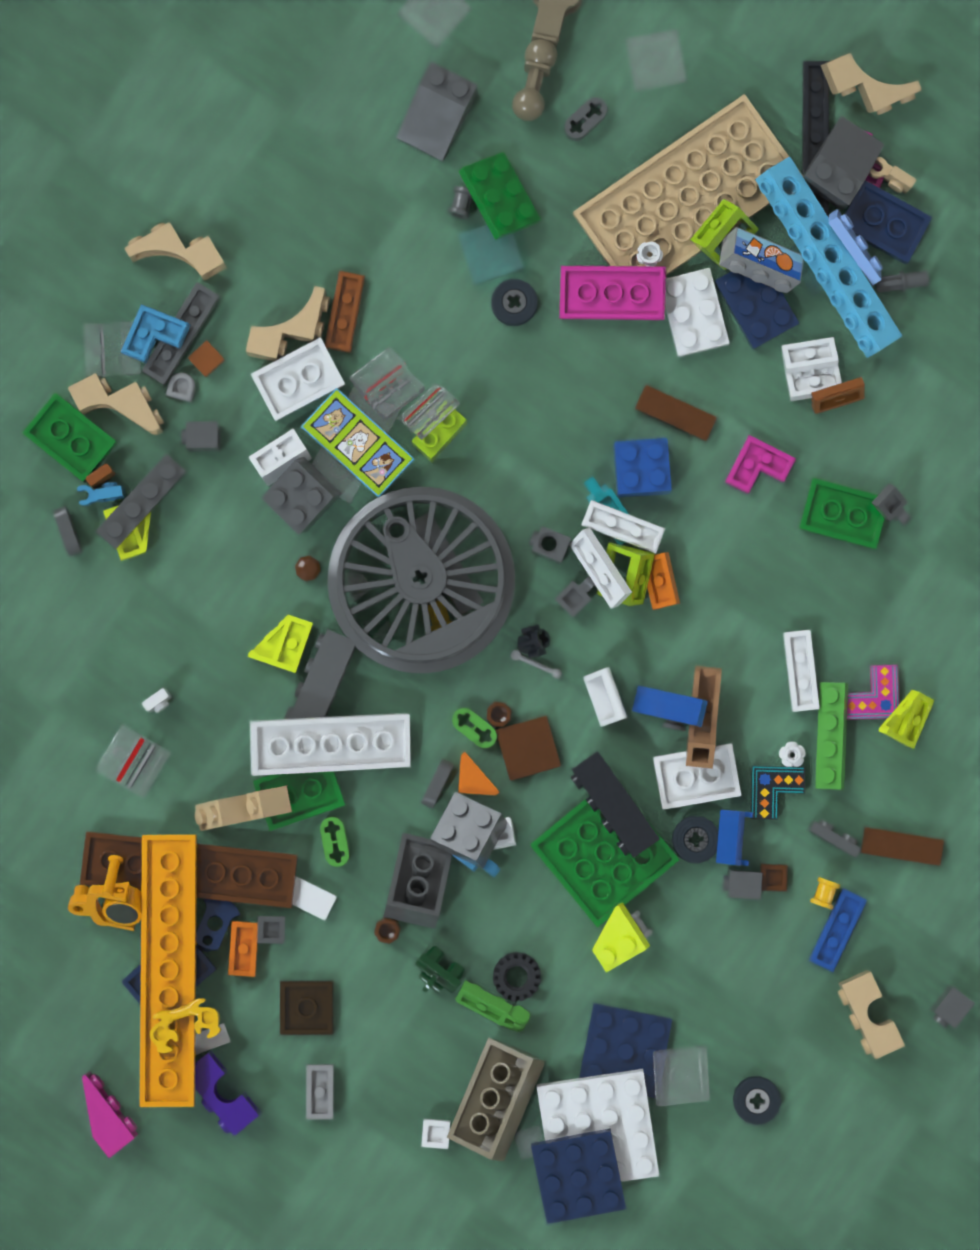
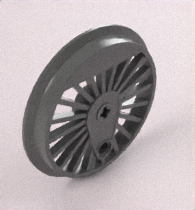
M403 488L389 492L369 502L343 528L332 550L329 561V599L335 618L347 638L354 642L355 647L367 657L383 666L402 672H440L452 669L474 658L500 632L508 617L514 598V562L506 538L498 525L481 507L471 500L452 491L440 488ZM413 504H430L424 541L417 534ZM407 505L409 523L402 517H393L391 510ZM437 505L448 508L452 512L431 550L429 544ZM458 513L471 521L472 524L437 557V553ZM386 514L388 520L384 524L383 536L371 523L381 515ZM396 525H401L405 529L404 534L399 538H394L390 535V530ZM365 528L387 548L389 558L356 541ZM476 528L485 536L486 542L442 563ZM352 547L390 565L391 570L348 563ZM491 547L496 563L446 571L447 568ZM348 569L392 576L393 579L345 586V571ZM498 571V587L448 579V577ZM416 574L428 575L425 578L426 583L423 585L420 582L414 583L417 579ZM395 585L394 588L350 609L346 596L347 592ZM447 586L496 594L495 601L481 606L453 592ZM399 593L364 629L361 628L353 615ZM443 594L473 608L475 611L462 616L443 597ZM404 599L405 602L382 645L379 644L368 634ZM439 600L457 620L446 624L436 601ZM410 604H412L406 645L395 651L389 649L388 646ZM430 604L442 626L431 632L427 606ZM422 606L426 635L413 641L418 608Z

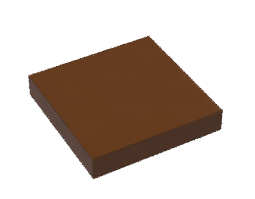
M547 715L496 730L510 781L561 767Z

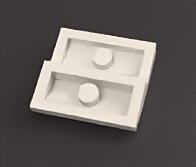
M834 337L782 345L781 349L790 401L812 398L811 392L842 383Z

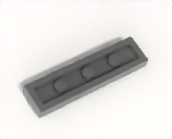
M197 282L175 318L191 325L181 349L160 341L143 367L142 372L166 386L219 301L220 296Z
M166 454L95 533L116 550L185 475L186 470Z

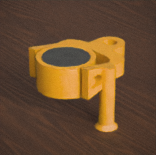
M111 855L108 857L110 863L104 885H92L90 887L85 885L75 886L74 895L69 899L68 910L74 915L91 916L92 920L100 926H111L134 931L135 925L141 920V891L130 886L129 882L116 883L120 864L124 860L118 855ZM100 897L105 898L103 908L98 901Z

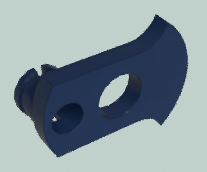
M203 900L206 904V912L196 932V944L199 945L202 951L218 950L230 922L235 917L240 916L238 909L230 901ZM211 917H219L222 920L223 926L220 930L212 931L208 928L207 922ZM209 938L212 940V944L205 945L202 940Z

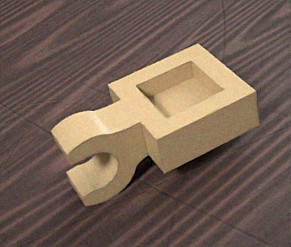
M878 157L875 161L876 164L880 165L881 171L877 172L871 168L868 174L873 179L884 177V181L889 183L888 186L893 191L903 192L904 194L913 187L917 180L897 166L892 167L882 157Z

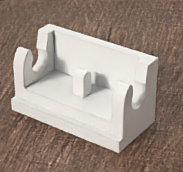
M294 429L249 456V459L266 485L270 486L279 479L295 460L305 457L309 461L312 457Z

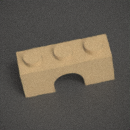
M869 970L838 983L841 990L837 991L842 1004L844 1006L848 1005L852 1012L849 1015V1019L855 1031L859 1029L864 1038L860 1040V1043L866 1055L871 1054L873 1058L878 1059L905 1046L893 1020L888 1019L881 1023H873L868 1018L867 1010L870 1003L882 997L876 981Z

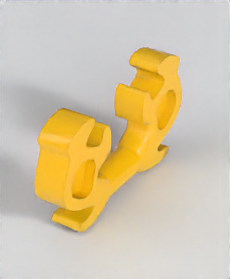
M198 998L185 1006L157 1012L152 1018H160L161 1021L150 1031V1038L157 1046V1052L169 1053L174 1050L167 1043L171 1039L178 1042L179 1034L176 1029H170L169 1025L173 1021L189 1015L198 1017V1020L194 1023L197 1034L202 1033V1028H208L210 1032L207 1038L218 1035L222 1029L219 1026L220 1014L217 1009L200 1007V1004L206 1002V999Z

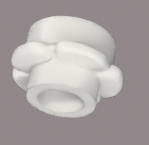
M644 242L638 247L637 260L640 264L654 267L657 265V262L662 260L663 252L657 243ZM648 252L652 253L651 257L647 256Z
M788 742L785 747H781L779 757L782 759L784 766L799 767L804 762L803 757L806 753L801 745L799 746L796 742ZM791 752L795 753L793 758L790 757Z

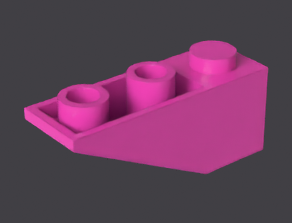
M89 1071L82 1076L92 1137L108 1158H110L138 1135L136 1132L138 1127L129 1116L125 1118L119 1110L121 1105L113 1095L108 1096L104 1091L103 1087L105 1085L97 1074L92 1075Z

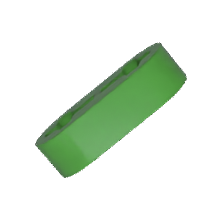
M468 708L458 709L452 717L454 727L481 748H489L495 744L497 740L495 729ZM459 714H470L469 721L475 726L472 729L467 725L460 727L457 716ZM477 727L483 732L487 729L491 731L490 737L492 741L490 743L487 741L483 742V744L479 742L480 736L475 732Z
M328 817L320 826L325 858L330 865L340 867L345 865L350 857L345 826L341 819ZM330 821H333L334 825L340 826V830L336 831L337 840L334 841L332 840L331 833H326L325 827L329 826ZM333 843H338L339 851L345 852V856L341 857V862H337L335 858L331 859L330 854L334 852Z

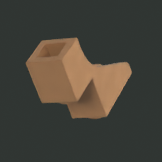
M695 666L691 697L706 700L708 703L702 727L689 725L686 766L713 769L722 668Z

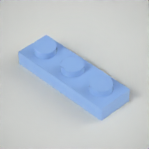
M838 209L830 213L828 223L872 286L881 281V270L883 267L876 256L871 257L866 250L868 245L861 235L856 236L852 230L854 225L847 214L842 215Z

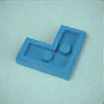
M141 304L121 353L147 363L156 340L181 349L191 325Z

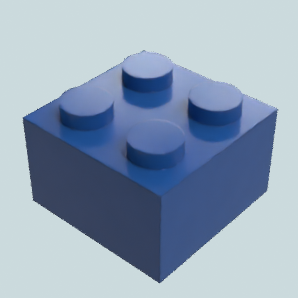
M667 438L614 442L613 452L617 498L670 494L672 490Z

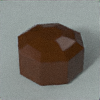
M311 555L300 557L295 565L296 575L305 582L316 580L321 573L320 562Z
M494 702L487 708L486 719L492 726L504 727L511 721L512 710L505 702Z
M383 917L377 921L374 934L379 942L390 944L398 939L401 926L397 920Z

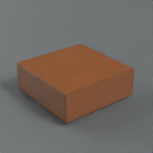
M207 340L188 357L191 363L206 378L225 361Z
M104 464L88 475L86 480L92 488L96 489L117 474L110 465Z

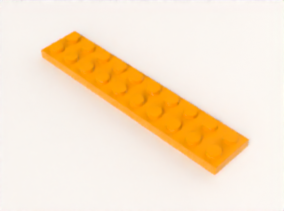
M142 835L140 1107L195 1106L196 1030L194 1023L196 1022V1016L189 1015L175 1020L169 1025L170 1029H176L179 1034L178 1042L171 1039L167 1043L168 1046L174 1048L169 1053L157 1052V1046L150 1038V1031L161 1021L160 1018H152L157 1012L173 1010L185 1006L196 999L197 835Z

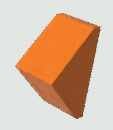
M464 752L460 760L458 793L496 796L500 791L468 754Z

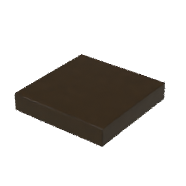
M334 980L280 981V1035H333Z

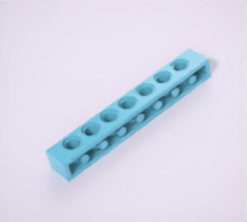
M791 157L779 162L757 177L755 180L761 192L773 207L774 213L783 223L789 237L793 239L803 259L810 266L816 280L825 290L831 304L837 309L845 326L850 330L865 356L868 358L902 337V334L862 270L828 223V216Z

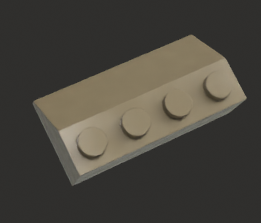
M488 1037L447 1138L490 1160L504 1161L545 1061L521 1049Z

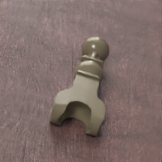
M532 0L538 8L531 43L527 46L524 56V71L528 73L525 88L517 92L512 100L514 114L523 121H533L539 118L545 109V101L540 94L543 77H550L551 68L557 61L556 49L564 19L581 7L582 0Z

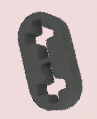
M597 97L587 100L566 120L564 131L567 138L572 141H580L593 131L606 118V103ZM590 106L594 108L600 106L601 115L593 114L588 119L587 116L591 112ZM582 120L585 122L581 126V133L577 131L574 133L570 132L572 123L578 125Z
M63 506L53 510L68 555L71 557L82 553V545L68 507Z
M442 758L420 804L433 809L453 769L454 763Z

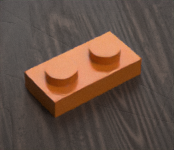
M669 552L654 556L647 586L652 610L680 604Z
M232 921L228 975L255 977L258 952L257 922Z

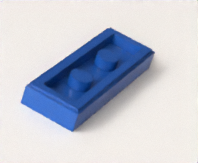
M638 686L632 711L702 727L708 701Z
M844 888L841 889L812 950L809 961L834 972L867 899Z

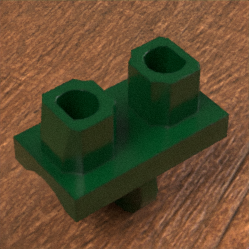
M433 946L426 954L423 952L414 964L422 970L418 978L426 983L422 989L425 993L430 988L438 994L443 988L453 993L461 984L460 979L465 968L453 961L448 969L445 970L438 964L445 954L437 946Z

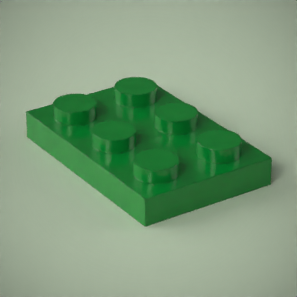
M504 151L464 166L459 170L461 178L495 240L533 226L541 220Z
M57 393L52 395L22 432V434L83 483L87 481L86 477L98 468L118 443Z
M812 478L798 529L876 550L884 522V517L872 504L878 495Z
M334 771L275 774L253 781L256 792L287 786L292 812L266 817L269 831L346 805Z

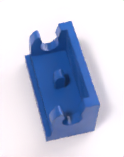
M720 810L716 863L749 866V860H742L745 817L753 818V812Z

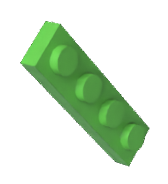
M820 682L815 785L817 789L844 790L848 683Z

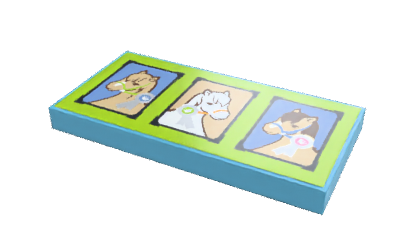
M337 388L301 426L306 433L377 497L382 496L415 460Z

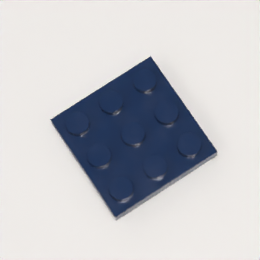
M593 1003L579 1078L643 1069L647 1097L657 1098L672 1018Z
M611 1128L531 1143L547 1224L626 1210Z

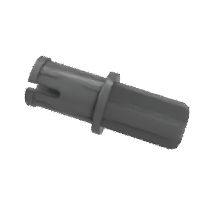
M927 270L911 273L900 271L896 275L881 276L882 280L875 284L876 290L879 293L896 290L905 292L906 289L928 287L929 275Z

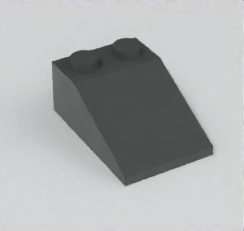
M430 62L418 85L396 139L443 162L478 95V85Z
M840 116L802 176L811 191L842 211L852 202L885 144L843 116Z
M402 833L383 917L435 929L440 915L452 854L437 848L431 839Z

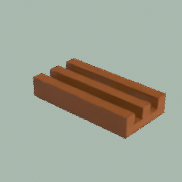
M862 377L811 392L814 413L818 414L865 399V383Z

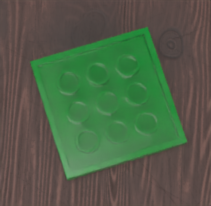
M585 798L534 840L530 846L598 928L610 918L617 905L622 902L626 905L680 859L654 828L653 830L660 840L634 858L630 853L625 856L616 844L620 841L616 833L612 832L609 834L601 822L604 816L599 809L594 812Z

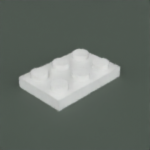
M710 268L666 278L665 310L678 358L729 345Z
M321 337L251 374L275 421L324 397L336 388L339 389L346 385Z
M732 743L715 746L713 769L686 766V751L653 757L662 810L741 796Z

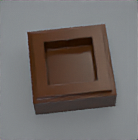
M760 864V872L762 873L761 891L787 892L788 865Z

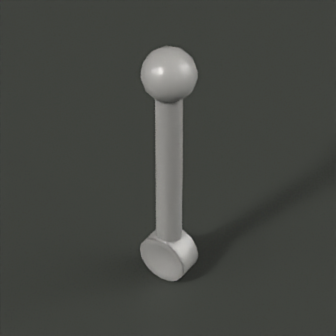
M514 650L511 653V658L514 661L521 660L552 674L555 679H559L562 676L560 669H552L521 655L518 650Z

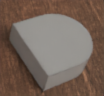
M186 373L175 374L169 381L166 396L192 403L196 390L194 380Z

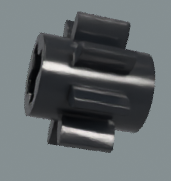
M538 624L521 629L523 635L519 636L517 640L519 650L523 654H528L529 659L546 655L545 648H548L550 645L548 632L545 629H540Z

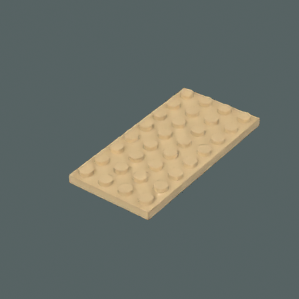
M744 94L573 211V216L609 266H645V264H640L637 260L638 247L644 242H655L660 246L663 257L654 267H667V276L702 252L690 239L723 199L738 206L749 219L770 205L755 179L769 168L788 158L789 155ZM738 220V222L734 225V227H733L729 232H731L732 230H734L736 227H738V226L741 225L742 223ZM648 252L647 256L651 257L652 253Z

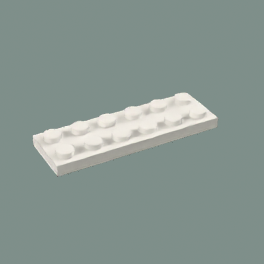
M394 713L250 721L251 775L410 767V714Z

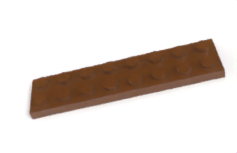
M86 831L80 885H104L110 863L108 857L118 855L124 861L120 864L116 883L129 882L130 886L141 891L142 837ZM197 843V898L292 908L298 855Z

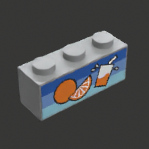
M736 227L723 239L719 265L733 273L749 277L755 282L768 285L779 292L788 293L801 283L804 259L797 252Z

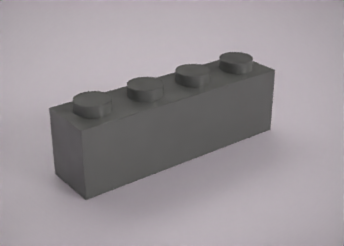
M328 629L325 634L321 633L315 645V648H318L315 659L310 657L304 671L308 673L304 683L299 682L294 694L297 697L294 708L289 706L284 719L327 717L356 649L351 639Z

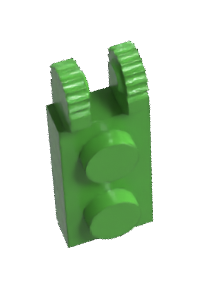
M466 980L455 999L459 1004L500 1026L516 1032L523 1031L531 1017L530 1013L523 1009L522 1006L512 1007L503 998L494 996L484 991L479 985L469 983Z

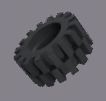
M514 952L508 953L498 960L493 971V983L497 992L502 997L514 1002L524 1001L537 992L541 982V972L538 964L532 957L526 953ZM514 966L524 968L528 975L526 983L520 987L511 986L506 979L508 970Z

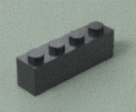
M598 751L571 769L573 775L570 777L578 790L584 788L588 793L589 797L586 798V801L594 812L599 809L604 816V819L601 820L602 824L609 834L612 832L616 833L620 839L616 844L625 856L630 853L634 858L660 840Z

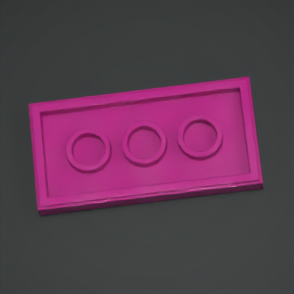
M561 266L559 319L665 320L667 267Z

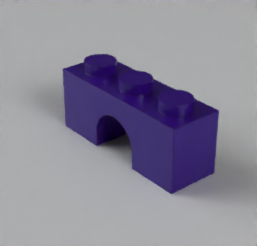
M210 1050L195 1063V1091L197 1090L203 1098L201 1103L209 1113L214 1111L219 1117L218 1124L227 1134L231 1132L235 1136L261 1114V1111L246 1092L232 1100L225 1099L218 1093L217 1082L228 1070Z

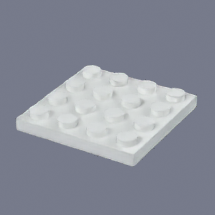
M643 1069L537 1084L545 1141L611 1128L621 1182L659 1176Z

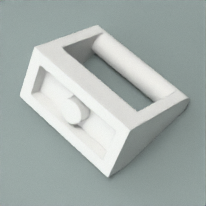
M610 667L583 677L600 727L627 718Z

